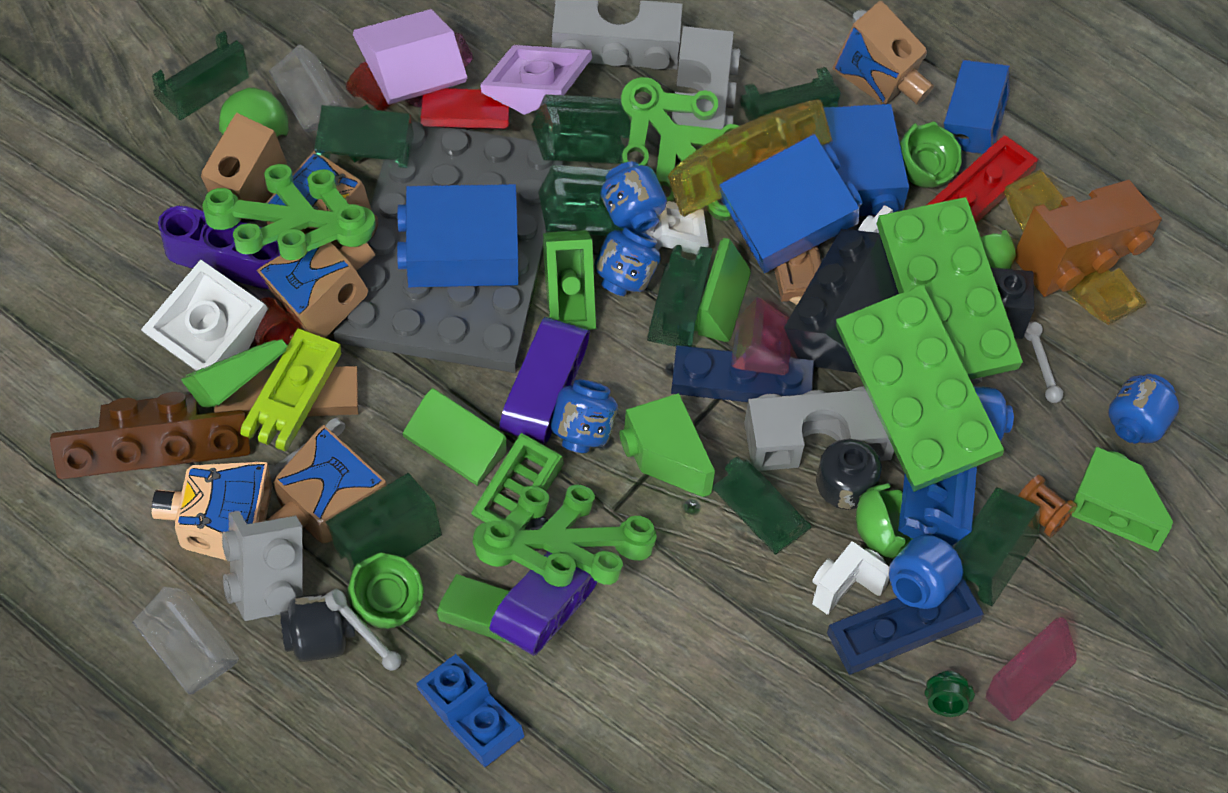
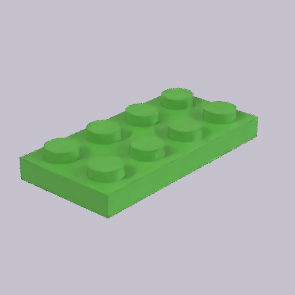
M967 197L879 215L876 225L899 294L922 284L924 285L969 379L972 380L1019 369L1023 361Z
M923 284L836 319L837 330L913 492L1003 456L1004 448Z

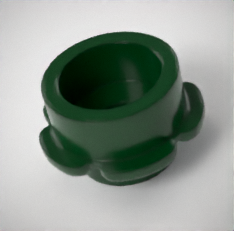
M944 671L932 676L926 682L927 688L924 693L928 699V706L934 713L940 716L957 717L964 714L968 710L969 702L975 697L974 688L968 685V680L957 672Z

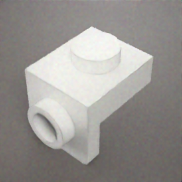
M852 541L835 562L828 558L817 571L813 579V583L817 585L812 604L829 615L855 581L877 596H881L889 581V566L886 565V562L878 553L871 549H863Z

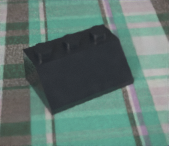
M841 229L784 326V330L798 359L814 360L813 367L858 374L837 330L836 319L899 294L879 233Z

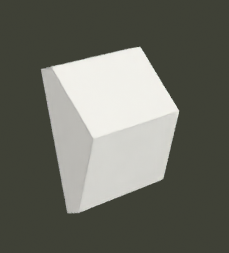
M200 260L144 325L141 331L196 371L248 350L268 307Z

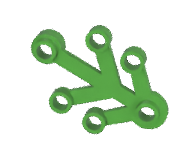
M639 77L631 80L624 87L621 95L623 110L632 118L629 145L623 151L622 162H629L627 159L628 155L631 152L637 151L644 157V160L639 165H648L649 153L645 147L650 122L661 136L656 176L660 185L668 186L671 190L667 201L673 202L676 197V186L673 182L677 155L708 194L706 204L711 216L721 221L731 220L732 217L726 207L719 204L716 199L720 194L719 184L722 181L692 145L721 148L729 154L737 153L744 147L746 139L742 127L736 124H729L722 129L675 124L665 111L693 113L700 120L713 118L718 109L716 95L707 90L700 91L694 96L665 93L660 84L651 78ZM640 92H646L652 99L647 104H639L635 100V96ZM702 99H707L712 103L713 108L704 112L699 110L696 104ZM728 133H736L740 138V142L736 145H729L725 142L724 136Z
M284 164L270 166L266 169L264 176L268 191L277 194L286 206L238 200V197L227 188H216L208 192L202 205L207 225L217 230L232 228L242 218L274 222L262 228L251 223L238 226L233 231L235 247L239 253L253 254L261 250L264 245L277 240L280 255L286 260L300 259L308 251L334 240L347 247L363 245L371 239L372 232L376 226L375 216L370 209L355 204L349 205L337 190L335 175L329 170H316L308 176L310 195L313 198L322 199L330 211L313 209L294 185L291 168ZM307 227L318 228L307 234H304L302 231H300Z
M583 485L568 487L562 507L540 530H523L532 518H540L545 514L549 501V495L545 490L536 486H527L520 492L517 507L503 521L485 522L475 529L473 545L477 557L482 562L500 567L506 566L514 560L542 575L545 581L553 586L564 587L572 582L576 567L589 573L595 581L610 585L616 583L619 579L623 567L622 559L617 554L609 551H601L594 555L581 547L615 546L616 550L628 559L644 560L652 554L657 534L653 523L642 516H631L622 522L620 527L569 529L579 517L587 516L593 506L594 492ZM533 549H544L552 554L545 557Z

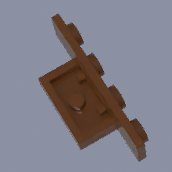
M168 392L160 395L158 398L143 400L119 398L109 404L101 405L99 427L51 434L50 446L56 475L59 479H68L247 456L250 454L249 438L241 435V427L246 419L245 412L243 410H233L199 415V405L192 394H183L181 392Z

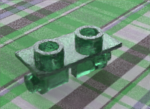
M739 457L732 459L725 467L728 475L712 487L775 555L812 528L749 460L742 461Z

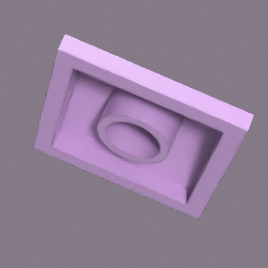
M432 9L359 28L353 32V36L388 105L462 84L467 80L454 32Z
M513 45L480 85L481 92L524 115L562 99L592 59V51Z

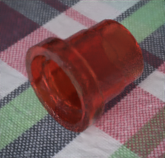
M364 61L351 74L346 84V91L353 97L360 96L378 112L384 111L391 104L388 105L370 67Z
M265 297L259 299L268 309L255 333L257 345L283 339L288 346L298 328L301 329V325L292 314L286 313L274 298Z

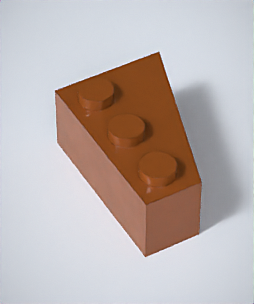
M1130 180L1094 189L1089 194L1091 199L1078 202L1074 196L1063 198L1060 202L1061 208L1049 211L1044 204L1033 208L1017 245L1015 261L1022 270L1033 271L1034 285L1044 297L1059 289L1062 292L1069 291L1078 285L1088 274L1094 271L1098 274L1104 273L1112 268L1120 258L1129 253H1132L1134 256L1139 255L1155 241L1153 235L1162 218Z

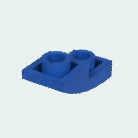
M457 654L416 683L418 690L437 715L484 767L488 766L524 737L522 726L490 695L487 683Z

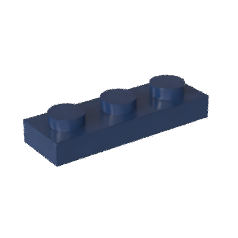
M676 345L671 394L679 393V395L740 402H748V399L758 398L766 394H777L779 396L803 395L812 391L814 360Z
M962 577L961 582L935 608L922 609L911 607L895 598L830 624L827 634L848 674L851 675L980 623L984 613Z

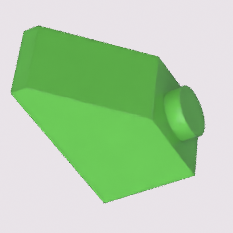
M588 230L543 233L545 283L549 318L587 330L596 329L593 246Z
M679 393L626 409L624 429L619 431L620 441L626 456H634L640 471L698 496L711 495L715 470Z
M1099 447L1095 448L1073 499L1077 504V508L1072 516L1158 552L1171 530L1173 521L1143 466L1129 460L1121 453L1106 451Z

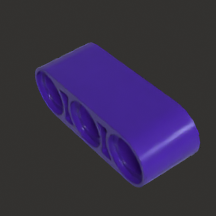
M187 206L170 207L160 215L158 220L159 231L165 255L171 262L193 269L202 260L230 280L269 289L257 270L280 256L277 240L264 245L256 253L242 254L236 250L233 231L238 226L247 223L239 222L234 227L225 230L213 229L207 225L203 211Z
M548 317L542 319L506 400L500 420V431L518 437L522 433L540 444H547L553 432L550 422L558 393L565 386L573 384L586 353L590 330Z
M547 552L544 556L548 557L552 553ZM576 567L572 582L567 586L557 587L546 582L542 575L530 570L501 601L493 615L489 629L496 635L535 656L589 597L598 582L589 573Z

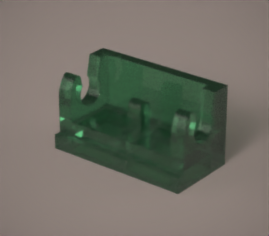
M225 31L215 36L217 49L167 80L164 79L165 76L162 70L152 75L155 88L153 90L154 96L179 121L249 78L244 46L237 40L229 46Z
M826 67L817 68L818 78L812 79L810 83L759 94L753 83L744 85L746 94L741 95L740 104L755 138L803 127L805 110L808 108L838 107L841 92L838 86L835 85Z
M545 94L531 126L543 160L622 164V154L625 146L622 143L621 135L623 138L629 139L631 122L623 110L620 98Z
M322 105L314 147L315 154L322 155L328 160L330 154L395 160V163H398V167L407 168L414 137L411 116L408 113Z
M553 164L538 191L546 231L588 230L590 235L608 236L614 230L623 231L622 228L617 227L612 221L601 197L602 185L606 182L605 177L610 169Z
M681 245L673 247L670 262L665 265L647 341L676 347V345L693 346L699 307L710 274L712 248L700 246L695 260H688L681 256L683 251Z
M409 473L325 521L340 559L347 558L351 572L357 563L377 553L382 552L405 558L442 536L434 501Z
M998 487L993 491L972 522V531L962 538L954 548L962 562V577L967 583L968 580L974 582L979 588L977 593L980 601L991 607L1038 539L1040 526V506Z

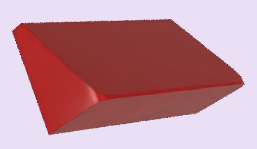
M445 88L423 95L421 124L430 127L506 129L509 125V107L483 94L481 89Z

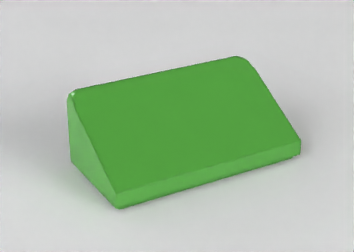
M723 237V240H720L699 307L696 328L698 335L724 342L731 340L750 277V269L728 238Z
M431 388L425 395L403 431V437L476 486L482 482L506 454V437L503 433L434 388Z
M456 574L438 606L437 614L439 621L512 644L489 629L495 611L510 591Z

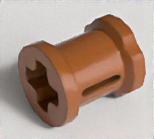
M1039 474L1022 489L1015 499L1012 508L1017 512L1024 510L1045 527L1044 533L1051 538L1067 523L1075 512L1077 504L1073 500L1066 502L1045 485V478Z

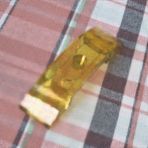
M816 99L800 103L752 120L712 140L684 159L668 174L680 215L686 217L722 198L719 184L813 134L816 135L822 146L831 142L832 137L822 101Z
M1042 170L1009 184L1004 189L1009 206L1022 232L1035 206L1044 204L1049 211L1062 207L1060 202L1064 197ZM1120 268L1113 272L1107 270L1101 274L1094 271L1085 276L1074 288L1066 291L1086 311L1107 325L1135 312L1146 304V300Z

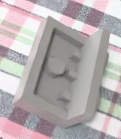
M240 511L229 512V531L222 533L224 555L226 560L230 562V573L223 575V587L228 603L236 604L244 621L279 615L280 612L288 611L289 602L295 597L302 596V525L297 516L246 524Z

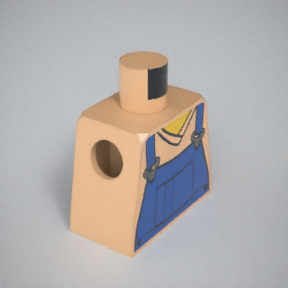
M268 462L192 465L186 471L182 492L155 491L152 500V518L175 521V530L179 544L185 550L226 560L222 546V533L229 531V512L240 511L246 524L266 521L272 491Z

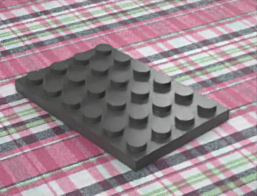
M395 119L370 205L371 211L378 217V228L367 243L376 256L357 270L360 278L368 288V294L335 328V342L515 373L544 252L543 233H547L549 230L566 157V146L451 127L423 126L420 122ZM516 184L518 285L408 287L407 269H398L397 242H406V232H398V205L406 204V186Z

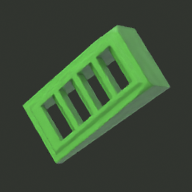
M283 339L266 342L189 373L184 378H181V381L201 407L217 406L283 354L288 346Z
M521 433L471 512V515L484 523L503 521L505 518L489 510L493 502L511 512L517 507V503L500 494L504 487L518 495L525 488L511 479L513 474L517 473L533 482L532 486L547 491L564 465L562 455ZM526 458L541 466L542 470L537 474L521 465V463Z

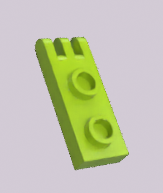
M298 328L243 422L241 435L251 439L260 424H262L263 426L258 435V442L269 445L277 431H281L277 437L275 447L286 452L342 354L341 345Z

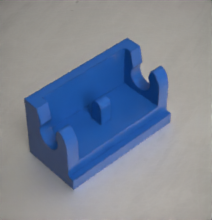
M962 61L944 121L945 130L952 134H963L969 138L961 139L955 137L961 146V151L983 154L996 143L1010 95L1008 65Z
M977 466L913 492L905 475L898 531L912 539L921 535L936 536L951 546L972 531Z

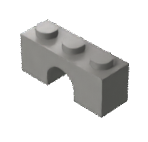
M556 0L552 48L591 50L592 59L589 63L677 70L682 3L640 0V11L633 21L626 24H612L605 21L599 15L598 0Z
M683 26L676 86L694 88L699 91L707 90L714 93L718 99V109L715 116L709 120H700L693 113L673 112L672 121L675 124L722 129L726 125L733 124V116L725 115L726 108H734L737 83L728 81L729 75H737L740 56V50L732 49L733 31ZM675 92V94L690 95V96H694V95L696 94V93ZM702 99L696 104L698 109L704 112L713 108L712 103L707 99ZM731 133L724 136L726 142L731 141ZM692 145L703 157L720 158L721 148Z
M865 387L830 393L814 390L803 395L792 396L766 394L758 398L748 399L744 424L752 472L799 468L804 448L803 438L815 433L829 435L836 441L849 438L861 440L875 450L879 455L880 461L892 459L894 449Z

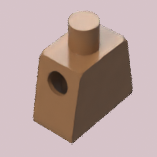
M236 113L203 168L201 178L208 192L216 188H227L238 197V200L266 203L274 194L268 191L264 176L266 169L276 164L287 166L288 164L274 130Z

